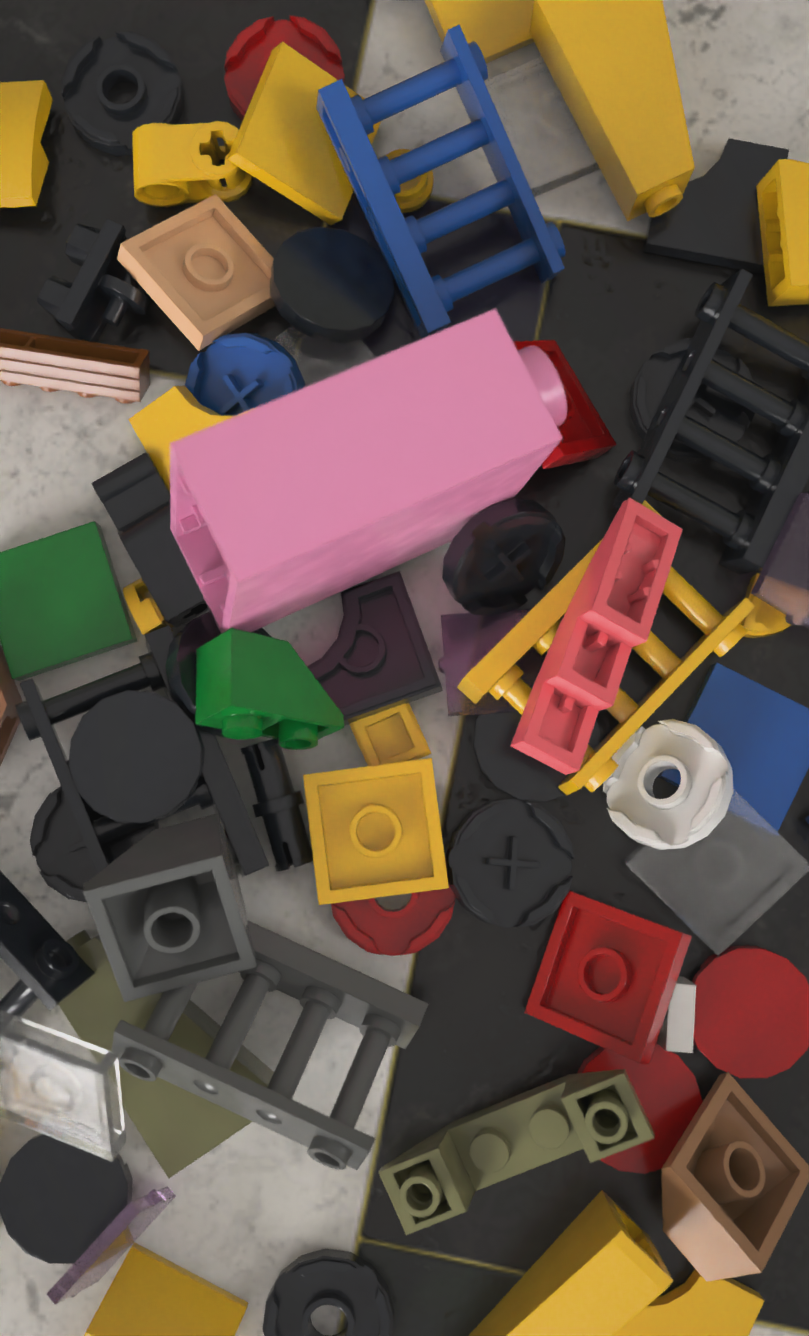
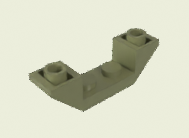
M625 1069L568 1074L451 1122L381 1167L378 1173L406 1235L467 1212L475 1191L582 1149L585 1150L590 1163L654 1139L655 1133Z

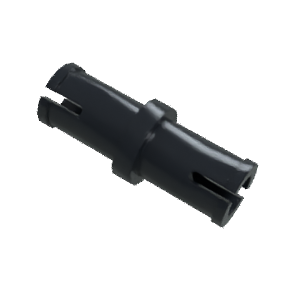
M270 739L240 748L241 753L244 754L258 803L252 805L255 817L262 816L276 862V871H284L290 869L292 865L295 868L312 862V848L299 805L304 803L301 790L294 791L282 747L279 746V740Z

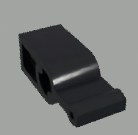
M145 452L92 482L91 484L118 529V535L166 622L178 628L208 611L209 608L170 530V492L149 455Z

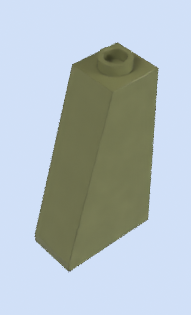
M83 930L66 941L95 974L58 1005L168 1179L253 1122L159 1077L151 1082L139 1079L126 1072L119 1065V1059L111 1055L114 1031L120 1020L144 1029L163 992L124 1002L100 936L97 935L91 939L86 930ZM189 1000L168 1042L205 1058L221 1026ZM243 1045L230 1071L264 1087L268 1086L274 1073Z

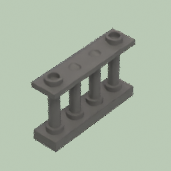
M248 921L257 967L239 971L244 981L205 1058L168 1042L198 983L163 992L144 1029H140L123 1020L119 1021L113 1035L111 1055L119 1059V1065L129 1074L151 1082L159 1077L308 1147V1155L324 1166L337 1170H344L346 1166L358 1170L371 1151L375 1138L354 1128L387 1047L397 1045L403 1049L407 1048L421 1025L428 1003ZM278 990L300 1000L303 1010L268 1086L264 1087L230 1071L267 992ZM336 1017L358 1027L363 1038L331 1114L327 1116L292 1100L327 1019H334Z

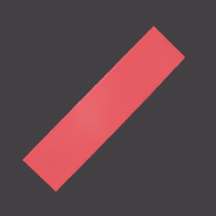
M632 498L622 503L590 561L558 627L529 695L510 745L511 747L565 775L580 770L599 711L614 705L632 648L646 642L683 531L682 528Z

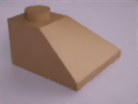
M729 1072L719 1075L662 1167L663 1232L706 1282L762 1273L809 1182V1165Z

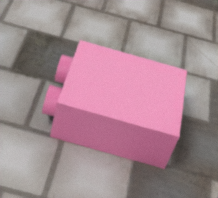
M493 309L170 443V530L221 634L230 628L253 632L447 544L453 540L455 535L472 517L491 505L514 499L563 438L557 426L564 423L567 415V402L561 379L551 360L540 348L531 345L517 351L497 310Z

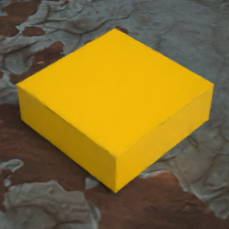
M409 703L390 708L349 724L367 766L419 760L432 754Z

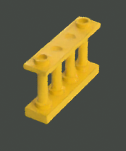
M644 500L642 504L643 506L660 515L646 500ZM601 541L464 676L457 688L474 705L489 692L497 701L501 697L505 698L521 715L523 714L532 688L520 678L525 672L516 664L532 648L541 656L545 652L548 653L561 623L560 619L565 615ZM671 566L663 594L704 635L681 659L651 630L646 642L632 648L662 679L638 704L619 687L614 705L606 708L619 723L594 749L588 744L580 770L569 774L558 786L565 795L574 793L583 786L592 793L602 785L619 766L611 758L615 752L712 651L719 657H722L746 634L748 630L740 622L755 607L747 597L722 615Z

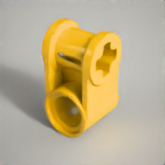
M221 121L178 125L150 123L137 127L132 132L134 197L146 205L156 207H170L182 203L201 202L215 194L223 202L238 200L247 193L253 180L252 175L227 160L239 131L238 128L228 122ZM217 138H222L225 146H219ZM225 159V164L220 165V160ZM225 178L226 187L221 185L220 179Z

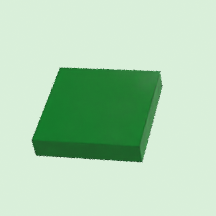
M96 521L0 552V642L12 679L21 681L138 642L101 526Z

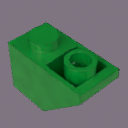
M230 628L196 649L197 725L222 729V735L230 739L247 740L257 737L279 740L280 747L289 750L314 748L318 745L319 739L344 728V715L288 641Z

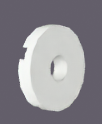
M676 719L658 721L661 724L652 725L647 729L643 726L638 728L611 758L619 766L603 783V792L607 794V804L609 806L607 810L612 821L630 838L638 843L659 850L685 848L707 837L725 817L733 795L732 767L723 748L697 725ZM666 769L679 770L681 782L678 790L668 798L656 799L653 794L655 778Z

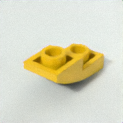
M45 80L0 82V208L37 205L49 165V160L40 142L53 103V98Z

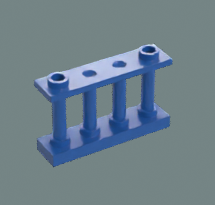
M460 25L447 30L440 49L445 62L363 100L359 95L350 98L342 79L319 89L316 109L383 257L393 274V279L421 339L444 330L451 323L447 312L453 310V302L531 265H534L541 284L554 278L565 269L561 258L565 257L566 251L560 232L553 222L545 223L485 85L484 80L488 79V70L484 56L476 42L467 43ZM456 87L471 123L392 160H389L386 155L377 158L367 136L374 132V124ZM480 147L483 148L497 183L418 220L413 215L404 218L394 196L401 191V184ZM508 206L523 240L522 242L444 279L439 274L433 277L430 276L421 256L422 253L427 251L426 244Z

